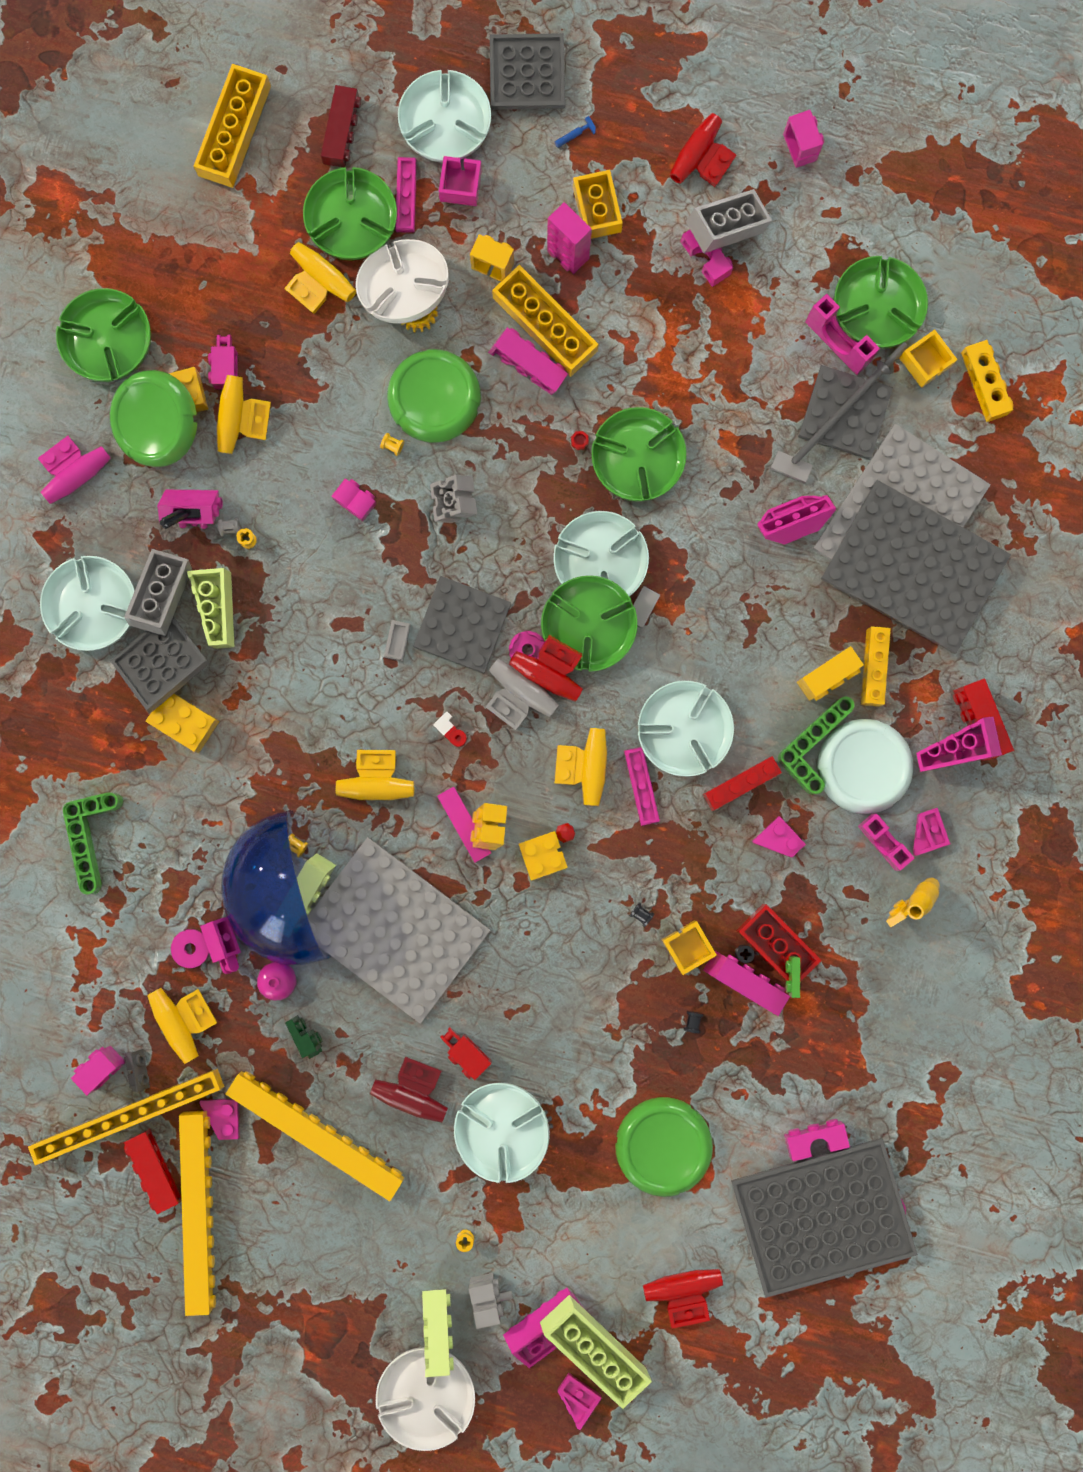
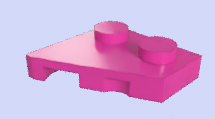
M938 808L917 814L913 856L950 845Z
M780 816L752 840L756 845L791 858L806 845Z
M233 1099L200 1100L203 1111H207V1117H210V1124L218 1140L240 1138L238 1102Z
M568 1373L559 1386L558 1393L576 1423L577 1429L581 1430L601 1400V1395Z

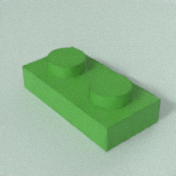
M789 956V961H786V973H789V981H786V993H789V996L792 998H800V957Z

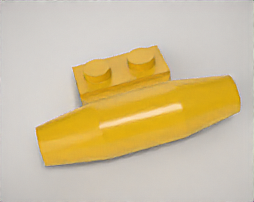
M300 242L292 247L290 254L304 271L296 274L284 289L313 314L326 301L328 291L346 302H350L356 294L355 288L338 269L319 253Z
M227 375L220 397L217 420L218 452L233 454L239 432L246 437L266 440L271 402L257 399L243 401V377Z
M590 728L585 750L577 746L558 745L555 784L575 785L582 782L584 805L599 806L605 784L607 762L605 729Z
M357 750L356 769L360 777L337 780L336 796L357 800H395L414 797V781L392 777L396 768L395 750Z
M927 878L918 884L908 900L903 901L902 899L894 904V909L889 912L890 916L886 920L889 926L896 925L907 918L908 915L912 919H920L929 913L939 897L940 884L938 880Z
M162 988L147 995L160 1029L171 1048L183 1063L186 1064L198 1057L199 1055L191 1034L201 1033L217 1023L200 990L197 989L181 998L177 1005L172 1002Z

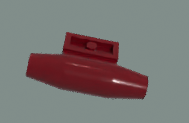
M408 1057L404 1058L399 1071V1084L375 1079L370 1091V1095L388 1106L421 1119L443 1123L448 1107L428 1096L435 1089L441 1070Z

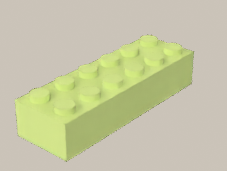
M570 1295L540 1322L544 1336L622 1409L652 1382L646 1367Z

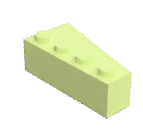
M225 568L187 571L188 578H190L192 584V592L197 601V609L201 615L208 646L216 649L234 647L231 572Z
M317 853L307 860L269 926L288 938L293 934L297 935L302 927L301 921L310 914L312 910L310 908L311 905L320 897V891L328 883L336 865Z
M446 1289L422 1291L425 1377L449 1376L450 1370H454L453 1357L449 1358V1349H453L452 1336H448V1328L452 1327L451 1315H447V1306H451L450 1294H446Z

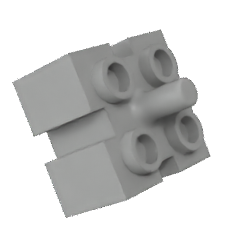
M454 475L446 478V481L440 480L430 484L432 499L436 501V506H433L435 522L453 523L462 520L461 517L468 518L477 514L476 500L471 495L474 492L473 477Z
M494 1273L470 1278L469 1293L476 1329L500 1324V1317L504 1316L503 1301L513 1299L512 1291L499 1293V1280L494 1278Z

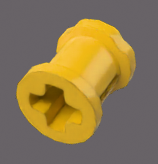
M386 433L380 448L388 449L398 456L403 449L405 441L395 439L389 433Z
M245 528L238 531L236 535L237 541L244 548L250 549L256 545L257 538L251 530ZM246 536V537H249L250 540L247 541V540H244L243 538Z
M292 833L285 841L283 848L291 850L300 858L309 843H303L295 838V835Z
M462 1230L457 1235L456 1247L461 1252H468L473 1247L474 1235L470 1230ZM463 1237L467 1238V1244H463Z

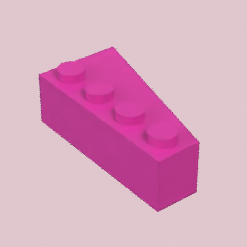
M507 327L488 352L492 356L495 353L499 355L502 359L501 362L504 364L514 365L517 372L522 376L528 377L529 375L532 377L530 379L531 382L551 395L557 391L568 375L561 364L552 362L548 354L543 351L539 352L531 341L523 340L520 334L513 328L509 329Z
M994 717L982 718L959 732L951 734L945 739L917 752L920 772L1001 756L1002 753Z
M715 951L717 956L708 961L703 971L779 1016L790 997L784 993L786 989L777 983L774 986L769 984L770 979L762 974L756 976L753 974L755 970L746 964L743 967L738 965L739 960L733 956L728 955V957H725Z

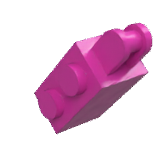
M217 335V347H211V353L208 354L209 365H211L208 379L215 390L223 389L227 375L238 377V352L232 346L231 335H227V337Z
M226 916L200 926L212 962L219 961L221 969L225 974L237 971L239 964L236 954L241 953L229 917Z

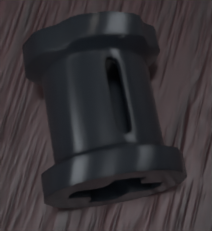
M639 902L629 916L636 918L645 928L655 913L647 911Z
M743 944L735 949V957L742 963H749L754 959V950L750 946ZM744 949L749 952L745 959L740 955V952H744Z
M687 1011L688 1019L684 1031L700 1034L701 1030L699 1028L704 1014Z

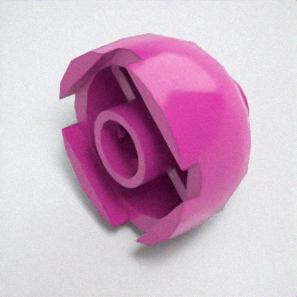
M281 961L265 965L257 978V987L260 993L265 998L273 1001L289 997L297 984L294 969Z

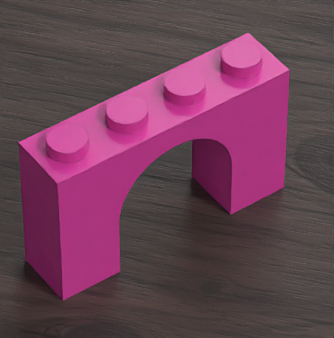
M825 294L812 307L805 323L858 375L871 363L880 348L868 335L859 342L847 336L836 319L840 306L828 294Z

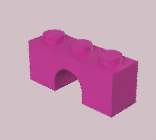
M691 230L682 235L681 244L691 257L697 253H703ZM722 248L705 253L709 256L710 261L703 265L702 273L712 287L731 275L733 269L731 260L724 256Z
M877 813L871 814L858 825V828L895 871H901L915 859L908 849L888 831L889 827Z
M838 1119L828 1120L826 1124L820 1126L819 1124H811L807 1126L808 1129L804 1130L799 1128L791 1129L788 1131V1134H784L789 1157L792 1161L812 1157L810 1146L816 1139H824L830 1152L850 1147L845 1125L838 1121Z

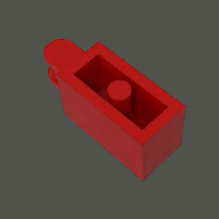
M449 1027L448 1032L440 1036L450 1047L447 1052L449 1054L448 1059L454 1065L459 1064L463 1068L462 1073L468 1079L472 1077L476 1080L491 1065V1059L466 1034L460 1037ZM453 1037L458 1040L454 1045L450 1042Z

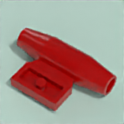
M711 113L694 130L678 154L669 174L674 182L681 184L697 168L700 177L715 187L737 156L723 144L713 143L722 124V119L718 115Z
M551 635L547 637L540 648L539 659L518 651L510 659V666L528 680L555 695L576 701L583 690L566 675L574 670L582 657V653Z
M720 1269L692 1270L664 1276L644 1284L643 1290L646 1302L669 1301L667 1309L671 1329L710 1321L707 1302L702 1294L723 1286Z

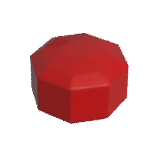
M575 431L571 436V446L576 450H584L589 445V437L584 431Z
M565 823L557 826L555 833L559 841L565 843L574 839L575 830L572 825Z

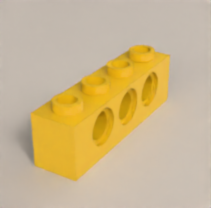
M988 340L965 347L961 355L986 422L1007 416L1013 411V401L1008 397L1006 382L1002 380L1000 366L995 362L993 347L989 345ZM979 360L984 361L986 366L980 365ZM985 377L990 378L992 384L987 383ZM992 395H996L998 401H994Z
M871 626L866 630L861 705L877 707L885 705L890 628Z

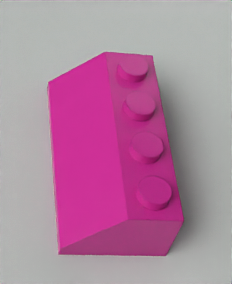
M568 1288L559 1291L555 1297L543 1303L540 1308L528 1314L524 1320L512 1326L503 1334L511 1353L528 1368L557 1348L544 1336L540 1322L569 1295L582 1306L577 1297Z

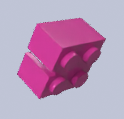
M811 110L790 116L783 133L795 168L817 161L824 144L823 135L819 133L817 128V119L812 115Z
M444 156L439 185L440 202L477 206L482 173L481 161L464 159L465 170H461V158Z
M112 1046L101 1047L99 1050L96 1049L88 1056L90 1060L80 1064L74 1070L75 1075L71 1079L86 1096L97 1091L111 1078L109 1076L110 1073L114 1075L125 1064V1060Z

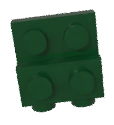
M297 1015L285 1022L302 1058L308 1056L310 1059L322 1052L321 1043L323 1041L319 1032L315 1033L314 1029L306 1032L307 1025L303 1018H299Z

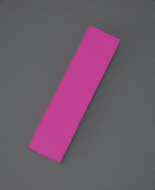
M398 157L396 232H415L417 159L413 157Z
M642 747L626 750L624 754L640 824L642 826L660 822Z
M455 787L437 796L474 863L490 855L491 851L489 849L473 848V842L470 841L472 830L475 828V823L472 822V818Z

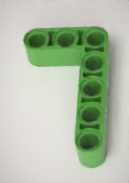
M845 696L836 700L778 755L779 763L808 794L821 793L825 785L821 777L802 757L852 712L855 705L850 697ZM841 701H845L848 704L847 711L840 708ZM827 714L833 715V724L826 721ZM813 727L820 729L818 737L812 734ZM800 739L806 742V748L804 750L798 747V741ZM785 752H789L792 755L790 763L784 760ZM799 766L805 769V775L803 777L797 774V768ZM813 780L819 786L816 791L810 788V783Z
M104 793L70 801L63 807V816L79 889L83 894H96L102 887L87 817L120 809L123 799L117 793ZM113 796L115 804L111 807L108 800ZM92 801H95L97 806L94 811L90 809ZM75 805L78 811L76 815L73 816L71 813V808ZM78 824L82 827L79 834L75 832V827ZM81 843H84L86 846L83 853L79 851ZM85 862H88L90 865V869L87 872L83 869ZM90 880L94 884V888L91 891L87 888V883Z

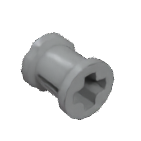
M234 518V520L229 521L218 520L220 536L237 534L240 530L239 519Z

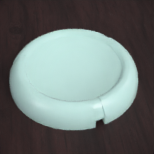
M437 70L420 76L405 90L399 103L398 123L407 144L420 156L435 162H443L444 156L464 159L474 153L486 138L491 123V108L486 93L475 80L457 71L448 70V74H442V70Z
M594 511L575 518L562 530L554 549V567L560 583L563 584L579 576H600L618 584L628 596H631L643 582L649 564L648 547L642 533L635 529L636 526L630 520L613 512Z
M81 556V559L78 560L73 558L57 567L46 580L40 598L41 616L48 631L54 634L55 639L60 643L82 651L100 650L119 641L130 629L131 626L128 625L124 616L135 589L128 575L115 563L97 556Z
M694 681L669 683L656 690L647 699L641 710L638 720V737L645 755L656 767L669 774L685 777L703 774L707 770L716 767L724 759L731 747L734 735V722L731 711L725 700L715 690H710L706 687L707 685Z
M857 719L838 726L827 736L818 754L817 770L820 771V777L824 781L825 793L835 804L853 813L873 814L892 807L893 804L904 796L913 776V757L903 736L890 725L873 719Z
M509 1083L484 1085L474 1090L465 1098L461 1104V1110H458L454 1123L455 1143L464 1163L478 1176L496 1183H500L501 1180L506 1181V1183L516 1182L530 1175L544 1159L550 1139L548 1119L537 1099L525 1089Z

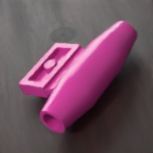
M66 436L38 457V460L47 471L55 476L40 493L49 504L66 497L94 477L111 457L102 446L81 456L79 448L69 436Z

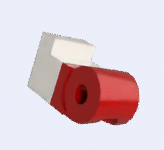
M446 712L433 725L452 745L461 747L467 741L466 734L462 730H457L450 722L453 717Z

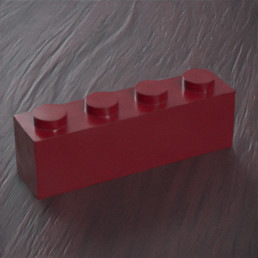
M335 85L321 152V159L325 165L345 168L346 161L349 162L351 151L349 147L354 141L353 127L357 126L358 122L356 112L357 108L360 109L361 97H359L356 88Z

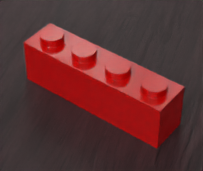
M773 756L707 791L703 796L711 810L714 811L782 772Z
M148 1129L124 1142V1151L128 1157H131L133 1162L132 1168L141 1179L142 1190L148 1194L151 1209L155 1210L156 1214H159L179 1204L182 1201L181 1194L151 1130Z

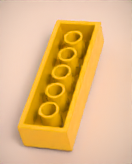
M235 64L231 65L193 166L199 177L231 188L234 187L271 89L267 75Z
M520 265L492 290L493 299L556 363L561 364L565 368V372L570 377L598 352L599 344Z

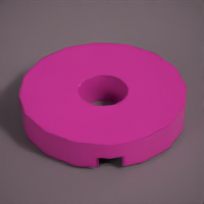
M525 631L518 633L513 637L509 645L510 658H512L516 651L523 653L522 648L525 645H531L533 652L529 656L539 659V650L545 641L536 632Z
M187 929L180 932L174 937L171 944V954L174 961L185 968H195L202 965L210 954L203 933L196 929ZM189 943L194 944L196 947L193 954H189L186 951V946Z

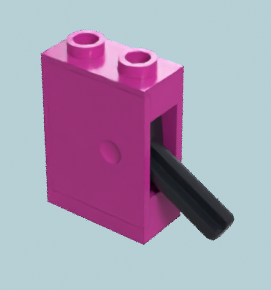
M165 489L157 505L159 523L164 529L179 523L180 528H186L187 524L192 526L200 524V528L206 529L208 524H214L216 517H219V510L223 507L222 497H219V490Z

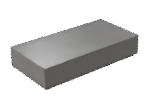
M778 451L770 469L805 484L813 465L802 460L797 464H793L791 461L792 456Z
M643 586L633 605L637 614V627L643 629L660 597V594Z
M395 620L391 621L384 658L403 662L411 624Z

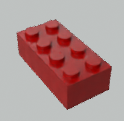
M984 678L953 690V699L961 709L960 716L962 721L969 726L982 718L994 717L1002 755L1014 751L986 679ZM999 756L992 757V758H987V759H982L981 761H986V760L994 759V758H997V757H999Z
M762 904L736 930L785 981H789V973H786V961H789V956L800 957V982L822 961L767 904Z

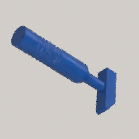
M587 116L584 119L587 123L586 125L577 127L554 141L556 147L559 148L581 135L587 128H590L594 135L596 127L591 118Z

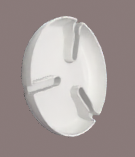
M410 239L394 241V247L388 248L387 244L382 246L379 250L369 255L357 274V296L367 312L379 320L389 323H408L418 320L433 311L446 293L449 273L443 255L434 246L426 242Z
M424 1347L414 1348L400 1354L384 1370L377 1386L376 1409H379L380 1414L378 1417L385 1431L399 1444L419 1451L440 1449L454 1442L458 1438V1434L460 1432L463 1433L469 1425L475 1407L474 1385L465 1366L451 1353H449V1358L453 1357L454 1370H450L449 1376L425 1377Z

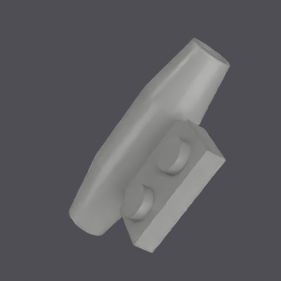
M497 659L490 668L489 672L503 685L504 689L496 692L486 708L513 729L517 730L528 716L529 707L548 717H551L559 705L542 687L525 678L509 664Z

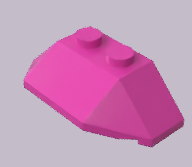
M822 495V497L801 496L767 510L761 521L757 523V526L765 539L785 545L819 531L836 511V507L828 495Z

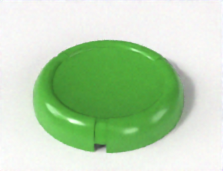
M345 167L326 173L312 185L304 202L303 220L312 241L326 254L342 260H359L369 257V255L379 250L389 241L396 225L397 208L393 193L379 176L362 168L352 167L353 171H347Z
M871 256L855 262L842 274L834 293V301L840 306L836 318L843 331L856 342H859L868 335L880 349L895 347L909 340L915 335L918 328L922 326L928 309L926 288L919 275L909 265L892 257H888L885 260L882 259V256Z
M108 288L84 292L74 298L59 317L61 324L60 327L57 326L56 328L58 351L68 367L86 379L97 382H111L122 379L133 373L148 354L151 344V328L148 317L143 308L126 293Z
M428 349L410 355L397 366L389 381L387 401L392 418L397 425L402 427V431L424 442H444L459 436L473 423L478 414V406L480 407L481 390L476 374L461 357L445 350Z
M147 370L133 374L116 390L110 406V426L118 446L129 458L142 465L164 467L179 461L190 449L197 430V422H193V415H197L189 391L177 378L163 371Z
M628 408L613 414L600 426L596 433V439L592 444V464L602 485L612 494L629 501L652 500L668 492L678 482L686 463V445L679 428H675L672 425L673 421L666 415L650 408Z
M579 576L561 584L547 600L541 618L542 635L544 641L551 635L582 653V657L574 669L580 671L582 669L599 671L616 664L628 653L637 633V614L630 597L618 584L600 576Z
M669 1097L646 1100L629 1111L617 1132L618 1139L615 1149L618 1164L629 1182L647 1194L671 1197L685 1191L687 1192L700 1182L709 1168L713 1152L709 1127L701 1114L684 1101Z

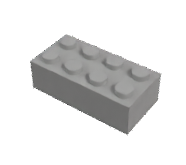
M754 189L696 207L686 220L703 253L760 235L772 222Z
M155 549L151 550L124 616L129 626L166 636L188 581L187 571H192L188 559Z

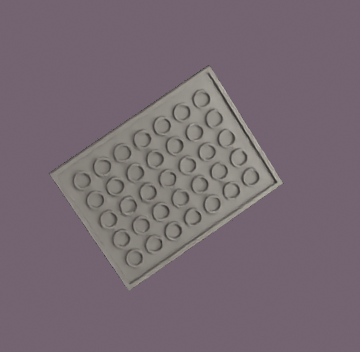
M894 424L813 550L828 560H832L876 480L881 481L961 527H964L991 484L897 424Z
M367 837L304 920L299 932L421 1024L491 929Z

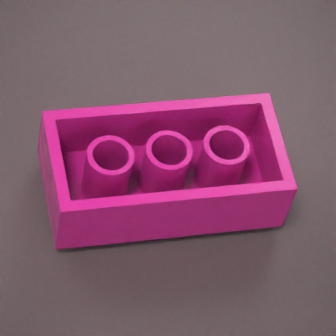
M565 202L548 217L547 251L553 258H557L561 262L562 267L566 271L570 270L574 274L589 260L592 228Z

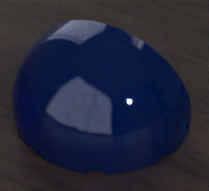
M287 810L257 821L247 828L235 841L224 864L221 893L228 921L236 935L248 948L263 958L276 963L305 965L328 959L330 955H324L321 951L304 907L288 835V815L293 814V811Z

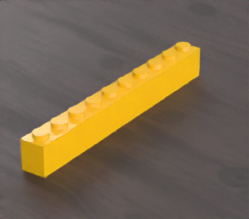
M217 1068L40 1140L28 1148L34 1164L38 1165L219 1091L225 1086Z
M241 1071L225 1093L389 1202L404 1180L400 1170L394 1167L392 1169L385 1165L386 1162L377 1156L374 1158L363 1146L357 1147L353 1144L351 1138L345 1135L343 1137L336 1133L337 1130L328 1124L325 1126L317 1116L313 1114L308 1115L304 1112L302 1106L296 1103L291 1104L287 1101L288 1098L279 1092L276 1094L271 1091V1087L264 1082L259 1083L255 1080V1076L247 1071L245 1073Z
M189 1111L179 1115L185 1316L209 1315L216 1306V1296L213 1295L215 1275H212L215 1257L211 1254V1248L214 1247V1236L211 1235L214 1220L213 1216H210L213 1197L210 1196L209 1188L212 1187V1176H209L212 1159L211 1156H208V1148L211 1147V1137L208 1136L210 1117H207V1111Z

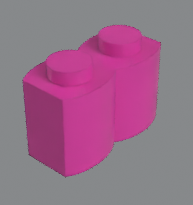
M344 479L331 497L358 519L364 521L376 505L375 496L367 490L365 492L360 490V485L353 479L350 481Z

